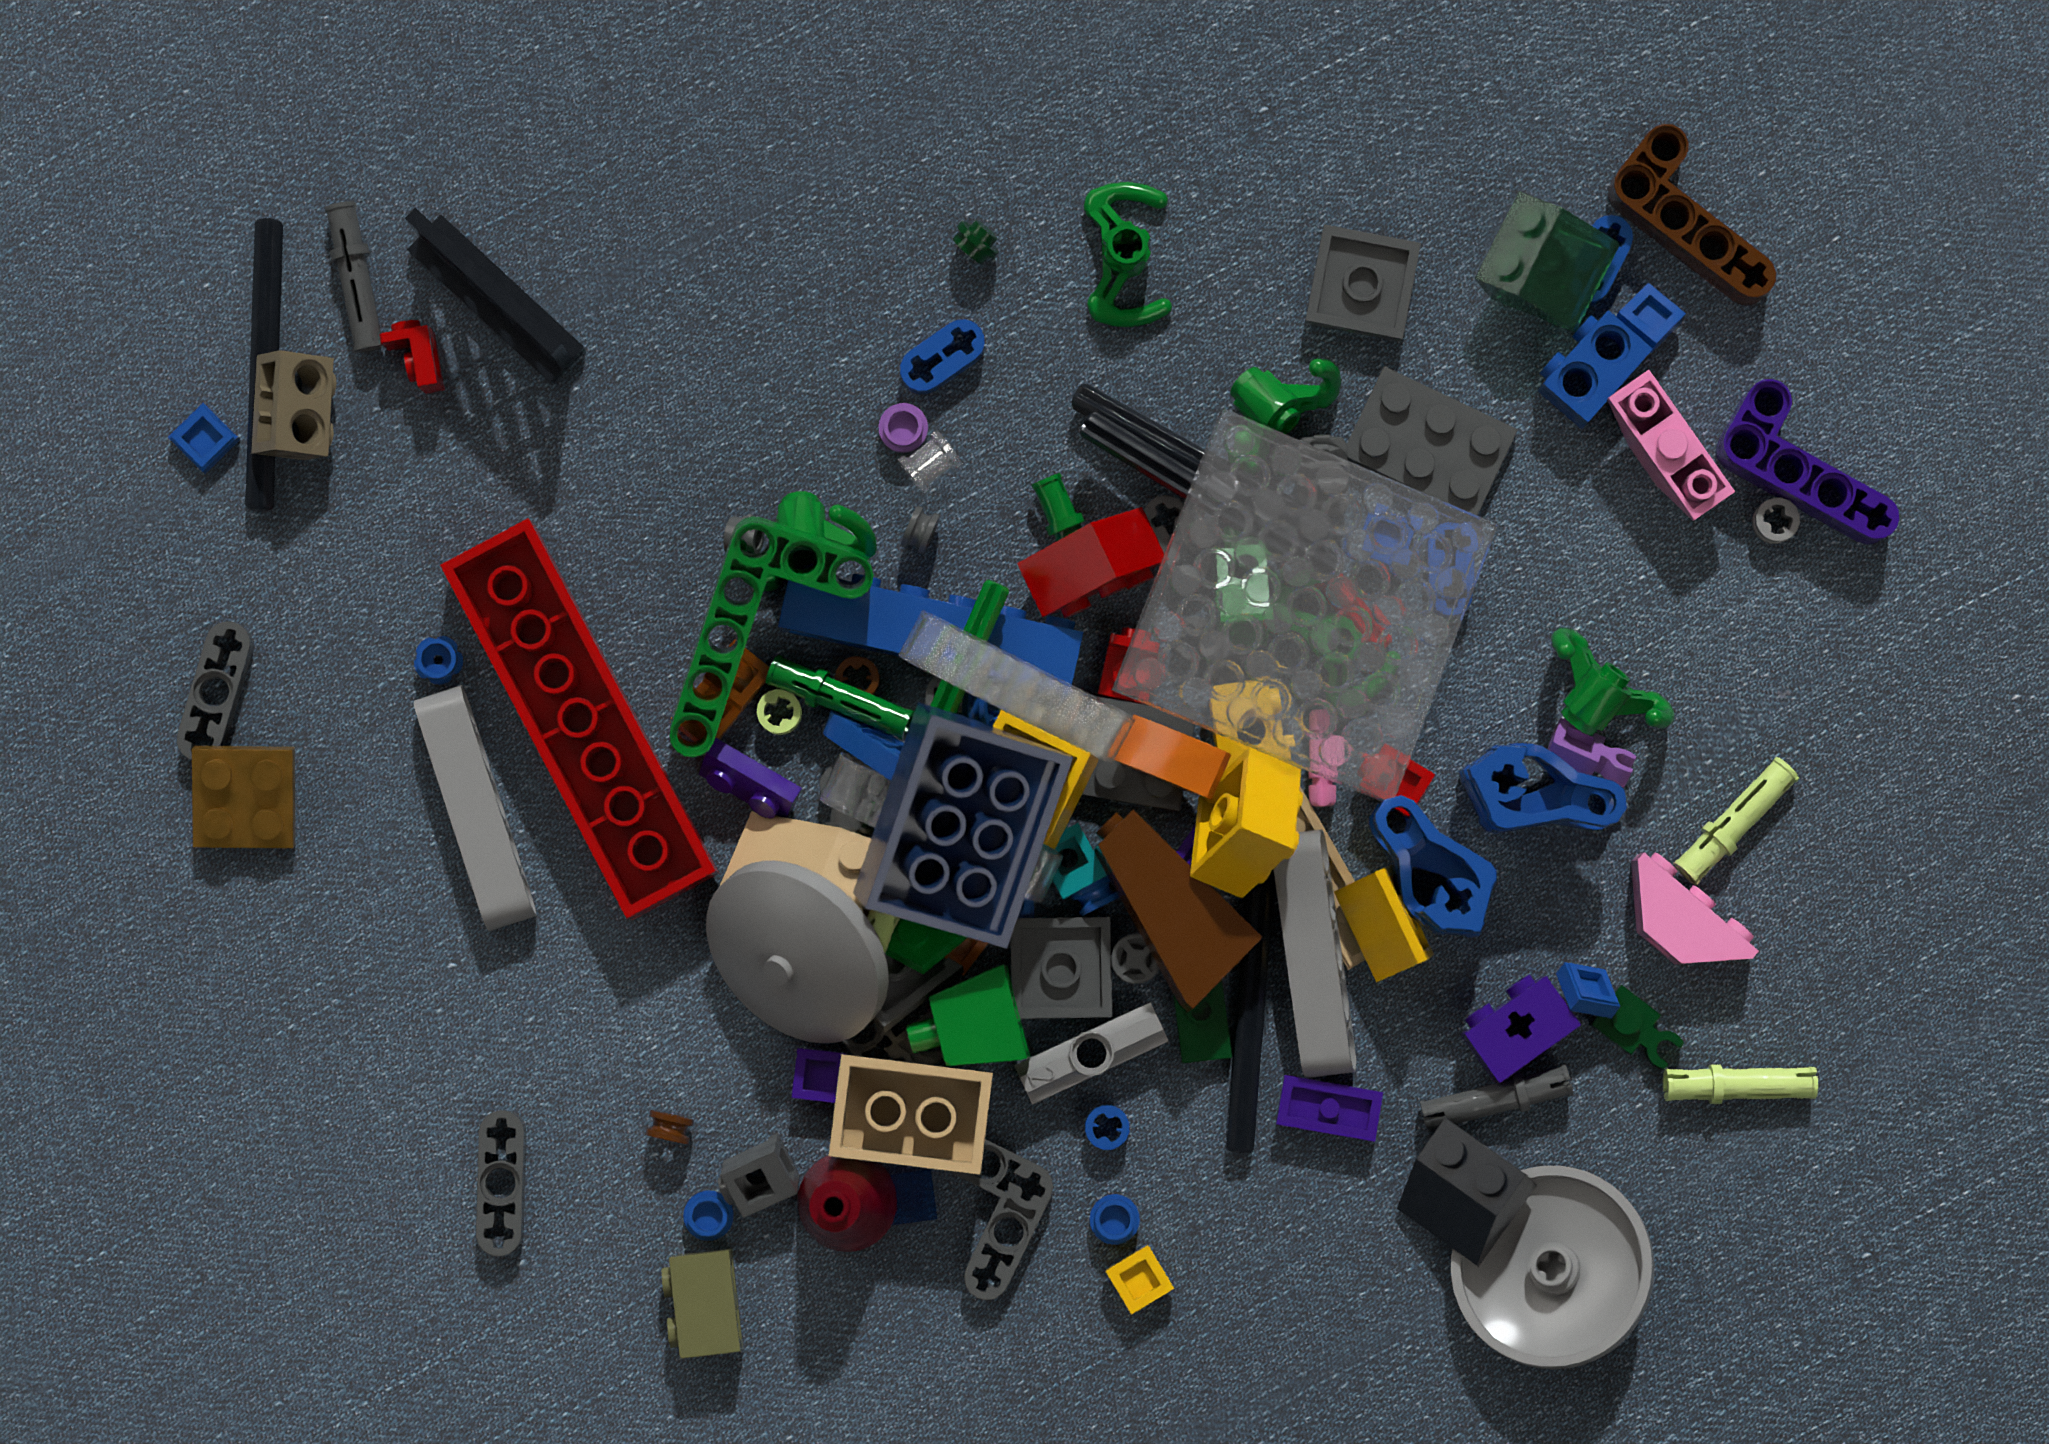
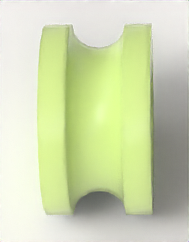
M775 689L768 691L757 704L756 713L758 720L764 729L772 734L784 735L791 733L801 721L802 709L800 702L794 694L785 690ZM779 699H786L790 702L787 705V709L794 710L791 720L782 719L779 726L769 723L768 721L772 719V716L770 714L765 715L768 704L777 705Z

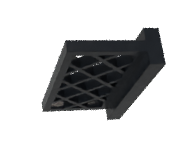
M414 208L405 217L406 221L418 235V238L407 249L408 252L551 385L583 354L586 349L443 215L440 214L432 223L418 209Z

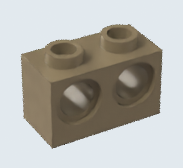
M283 350L257 355L251 454L297 460L328 457L329 447L334 435L333 425L330 422L331 399L336 391V377L333 373L334 358ZM296 372L302 380L301 392L295 384ZM293 421L299 428L298 441L292 433Z

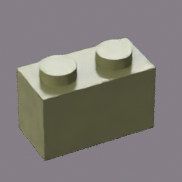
M732 1248L669 1257L670 1267L662 1268L661 1274L664 1297H673L675 1317L667 1318L670 1348L679 1347L680 1359L740 1352L743 1349V1339Z

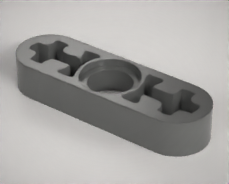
M225 621L216 624L210 629L205 639L177 733L178 748L190 760H192V748L196 745L189 741V737L192 732L200 733L205 721L202 717H195L197 708L211 715H222L220 724L212 720L209 721L207 735L214 738L212 746H225L254 651V640L251 633L245 627L235 622ZM231 631L236 632L235 639L242 643L240 652L231 651L226 664L230 668H236L234 677L219 669H209L212 660L220 665L222 664L224 650L217 646L220 637L228 638ZM213 678L223 679L229 687L227 700L219 706H209L202 697L204 685Z
M499 1110L488 1114L479 1127L476 1239L480 1248L492 1256H505L514 1252L521 1245L524 1237L527 1131L523 1119L518 1114L509 1110ZM500 1118L507 1119V1126L516 1129L515 1138L507 1139L506 1155L516 1153V1164L507 1160L488 1163V1152L495 1155L499 1154V1141L497 1138L490 1137L489 1131L490 1128L499 1125ZM498 1168L509 1170L515 1178L514 1191L505 1198L494 1196L489 1191L487 1185L489 1175ZM486 1203L495 1206L515 1203V1214L508 1211L504 1212L505 1228L513 1229V1238L505 1240L503 1248L496 1247V1240L494 1238H487V1229L495 1227L497 1224V1211L487 1213Z

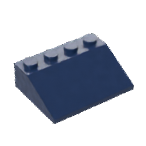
M918 702L853 891L854 895L867 909L1007 948L1073 757L971 718Z

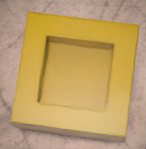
M1149 1245L1144 1246L1105 1270L1131 1315L1175 1289Z

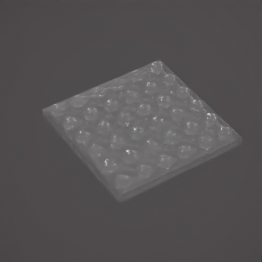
M1224 408L1219 412L1112 690L1381 802L1385 799L1396 797L1498 524Z

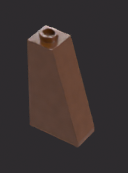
M1134 810L1124 819L1116 812L1095 833L1102 841L1094 849V852L1179 1005L1188 1012L1263 937L1209 884L1190 877L1191 866Z

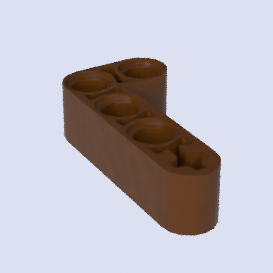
M1673 124L1655 126L1649 131L1611 181L1608 187L1610 204L1618 213L1729 299L1740 305L1749 306L1758 303L1768 294L1776 282L1774 264L1764 254L1668 181L1688 153L1689 142L1686 134ZM1662 140L1670 143L1674 149L1675 158L1670 161H1662L1656 158L1651 149L1652 142ZM1628 178L1638 180L1644 187L1645 196L1641 199L1627 197L1622 191L1621 181ZM1670 208L1678 211L1684 220L1683 228L1678 230L1667 228L1661 221V210ZM1707 238L1717 241L1723 251L1722 258L1710 260L1704 257L1699 248L1700 240ZM1735 255L1739 260L1727 274L1722 269L1726 267ZM1753 271L1758 277L1755 284L1749 289L1742 282L1745 279V275Z

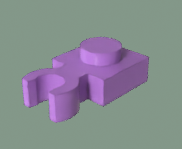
M1561 717L1552 733L1548 750L1557 754L1577 772L1592 775L1594 771L1598 772L1604 779L1614 781L1621 787H1625L1632 774L1633 769L1631 767L1636 759L1633 753L1625 749L1605 746L1606 737L1597 733L1589 736Z

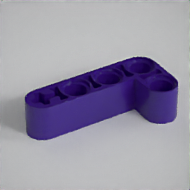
M1763 379L1754 384L1741 398L1718 440L1716 455L1720 464L1728 471L1775 497L1791 501L1797 509L1865 545L1875 544L1891 535L1897 528L1900 520L1896 504L1880 492L1778 437L1777 433L1790 412L1792 405L1791 393L1787 386L1775 379ZM1766 393L1774 398L1777 403V411L1774 416H1765L1757 411L1754 404L1756 394ZM1741 435L1751 441L1753 455L1750 459H1741L1733 454L1730 445L1733 436ZM1784 459L1794 465L1797 473L1794 483H1784L1776 477L1774 465L1777 460ZM1827 483L1833 485L1838 490L1840 502L1837 507L1830 508L1821 503L1818 497L1820 484ZM1855 498L1858 499V502L1852 507L1856 511L1845 517L1843 513L1850 508ZM1874 509L1879 513L1876 521L1881 525L1870 530L1867 527L1869 519L1863 514H1867Z

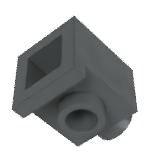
M778 1133L769 1136L768 1141L724 1160L721 1177L718 1178V1185L725 1201L729 1205L735 1203L744 1218L797 1194L800 1174ZM761 1168L764 1176L756 1178L750 1173Z

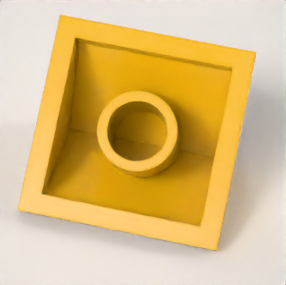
M1392 865L1334 891L1376 983L1420 964L1434 955L1420 924L1409 915L1401 895H1397Z

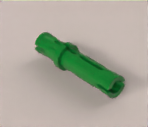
M781 655L774 658L766 676L765 683L767 685L775 686L804 698L805 705L813 708L821 705L858 722L896 736L900 740L905 739L915 713L912 709L908 710L874 696L869 692L833 679L827 670L819 668L816 672L787 660Z

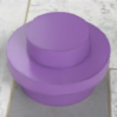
M899 403L889 407L882 414L879 421L881 440L889 449L898 453H908L918 449L924 443L928 434V423L924 413L918 407L908 403Z

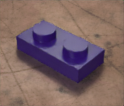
M715 738L710 750L706 752L698 774L705 778L708 784L715 790L726 794H733L748 803L751 809L758 815L769 819L775 816L788 818L795 807L802 789L800 786Z
M1284 1075L1275 1124L1375 1142L1384 1092Z

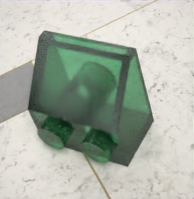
M1519 191L1475 280L1490 299L1576 332L1620 245L1616 240L1564 208Z

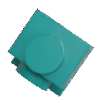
M1079 823L1071 827L1066 826L1055 849L1045 844L1042 846L1039 858L1063 901L1072 894L1107 876ZM1071 849L1076 852L1078 861L1073 867L1066 868L1059 863L1058 856L1062 850Z

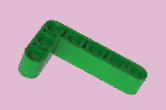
M748 517L736 525L732 532L671 719L670 740L678 753L686 757L701 756L710 750L714 743L769 574L843 598L854 599L864 595L873 583V570L870 559L864 552L857 548L761 517ZM750 530H760L768 537L769 544L763 552L750 554L744 551L740 545V539L743 534ZM800 545L812 548L817 554L814 564L804 570L796 569L788 561L790 551ZM856 561L864 568L862 579L852 585L840 582L836 577V571L842 563ZM733 578H744L752 584L753 592L749 598L743 601H734L725 594L724 587ZM728 625L736 631L738 638L731 647L718 648L709 639L711 630L716 626ZM706 672L713 673L721 679L722 686L715 694L703 695L694 687L693 682L696 677ZM687 720H697L706 727L707 732L701 740L689 742L679 735L678 728Z

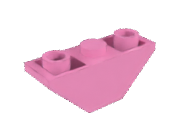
M1647 370L1607 398L1624 438L1634 455L1656 486L1692 521L1735 492L1650 370Z
M1643 852L1637 854L1631 861L1636 931L1674 965L1753 959L1759 952L1750 944L1754 938L1752 933L1735 919L1730 918L1726 923L1714 913L1712 909L1716 903L1701 889L1692 885L1688 890L1674 878L1678 872L1677 869L1664 857L1656 852L1649 857Z

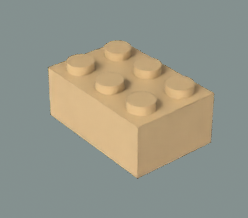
M841 1054L829 1156L981 1174L993 1073Z

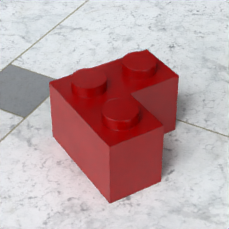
M1140 507L1091 522L1018 562L1017 565L1041 616L1045 617L1061 611L1064 618H1068L1091 607L1088 598L1098 592L1103 599L1125 588L1129 590L1154 578L1151 569L1167 561V558L1143 508Z

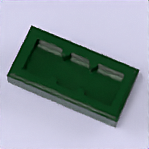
M1222 980L1188 1012L1179 1005L1173 994L1182 1064L1232 1058Z

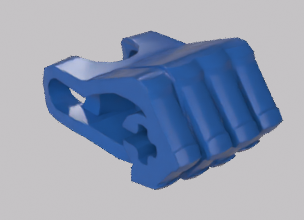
M1528 743L1494 745L1486 750V753L1476 761L1467 764L1459 771L1462 786L1465 787L1479 817V824L1485 831L1494 834L1548 824H1558L1591 831L1600 830L1618 822L1627 809L1625 791L1619 784L1611 780L1577 772L1557 754L1541 745ZM1524 758L1534 760L1554 781L1551 785L1532 793L1524 794L1526 789L1516 786L1499 790V783L1493 780L1497 775H1503V781L1513 785H1519L1528 780L1529 774L1522 763ZM1590 795H1594L1602 801L1603 812L1601 815L1592 813L1589 810L1588 799Z
M1402 795L1383 800L1382 803L1376 806L1368 818V828L1372 837L1391 862L1394 872L1395 890L1397 895H1401L1409 915L1422 926L1424 925L1434 935L1442 936L1449 934L1462 935L1467 938L1479 937L1485 924L1484 919L1491 894L1497 883V870L1491 862L1440 833L1413 800ZM1400 807L1405 809L1411 818L1408 819L1393 808ZM1388 812L1398 813L1404 819L1406 827L1403 833L1395 834L1389 828L1386 820ZM1412 867L1438 874L1447 879L1440 883L1442 886L1430 891L1426 907L1419 904L1414 898ZM1448 894H1456L1461 898L1458 909L1452 910L1447 906L1446 903L1450 899Z

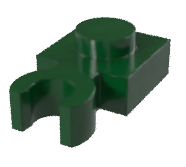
M1618 985L1614 991L1620 1004L1618 1011L1612 1018L1595 1016L1589 1025L1628 1055H1632L1639 1045L1642 1046L1649 1063L1657 1068L1665 1069L1668 1063L1658 1056V1044L1666 1040L1676 1048H1681L1684 1044L1683 1040L1674 1032L1658 1031L1653 1026L1661 1014L1624 986Z

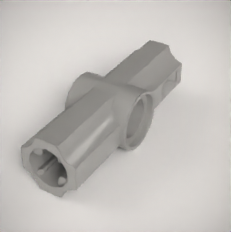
M1151 1002L1014 1066L1033 1105L1169 1041ZM1090 1038L1100 1041L1106 1051L1105 1060L1095 1068H1086L1081 1065L1077 1058L1078 1046L1081 1042Z

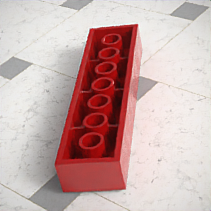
M527 518L440 564L626 919L634 920L720 874L535 524Z

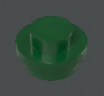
M962 220L957 225L959 232L953 237V241L974 261L982 265L988 257L994 259L999 252L993 245L998 238L983 223L975 220L970 225Z

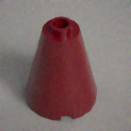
M828 1155L817 1161L807 1171L799 1187L797 1199L798 1212L803 1226L813 1239L832 1250L853 1252L870 1247L878 1242L890 1229L897 1212V1195L894 1183L889 1172L879 1162ZM834 1197L840 1198L844 1204L841 1214L834 1207Z

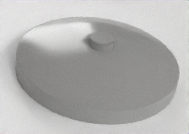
M774 860L759 861L738 869L714 893L709 903L706 917V933L711 955L722 978L734 995L763 1022L786 1035L814 1043H835L857 1035L879 1013L887 996L889 982L888 966L883 947L865 914L847 894L831 881L818 873L796 864Z
M1548 1165L1524 1169L1521 1171L1527 1174L1537 1186L1480 1266H1476L1452 1249L1451 1278L1454 1294L1464 1318L1475 1333L1491 1348L1506 1358L1526 1366L1541 1369H1567L1582 1366L1605 1356L1618 1347L1641 1320L1648 1306L1654 1283L1655 1264L1651 1240L1640 1215L1620 1191L1602 1178L1587 1171L1566 1166Z

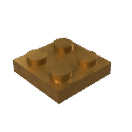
M194 746L192 748L193 847L294 848L295 747Z

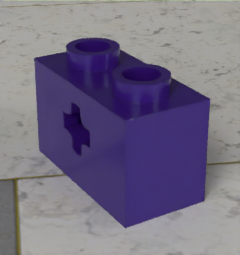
M1530 974L1526 975L1505 990L1510 999L1496 1009H1493L1490 1003H1487L1464 1019L1469 1028L1460 1033V1035L1494 1083H1501L1581 1026L1547 976H1541L1534 981ZM1511 1013L1515 1017L1526 1015L1529 1022L1523 1027L1526 1032L1524 1038L1519 1034L1508 1035L1505 1031L1511 1025V1021L1508 1018Z

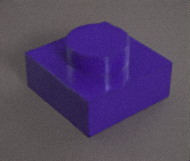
M797 1048L791 1098L835 1103L841 1054H848Z

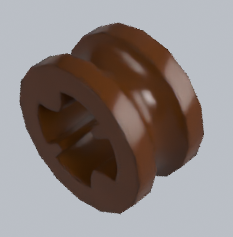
M854 656L840 663L835 674L836 680L847 683L849 679L844 677L848 669L852 668L858 672L865 667L871 673V676L866 677V680L871 682L865 692L875 695L879 688L880 677L878 669L872 661L865 657Z
M655 1110L650 1111L649 1116L653 1119V1125L651 1128H646L645 1135L689 1144L690 1138L687 1137L686 1130L689 1126H693V1119Z

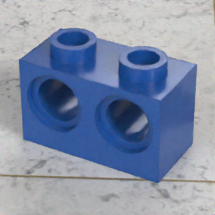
M1609 310L1599 321L1590 315L1572 336L1578 342L1577 346L1567 357L1558 351L1539 373L1546 380L1538 389V392L1581 430L1608 401L1607 398L1617 391L1653 350L1652 347ZM1601 337L1613 339L1619 346V357L1614 360H1606L1600 357L1595 348L1596 340ZM1567 374H1578L1583 377L1587 383L1586 395L1581 397L1569 395L1563 387V377Z

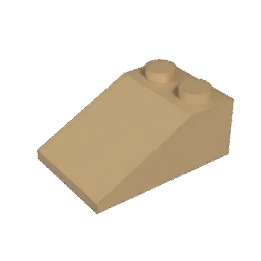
M751 811L720 886L733 873L745 865L772 860L788 862L807 868L831 881L847 894L867 917L870 909L863 906L853 891L871 838L840 827L779 816L769 819Z

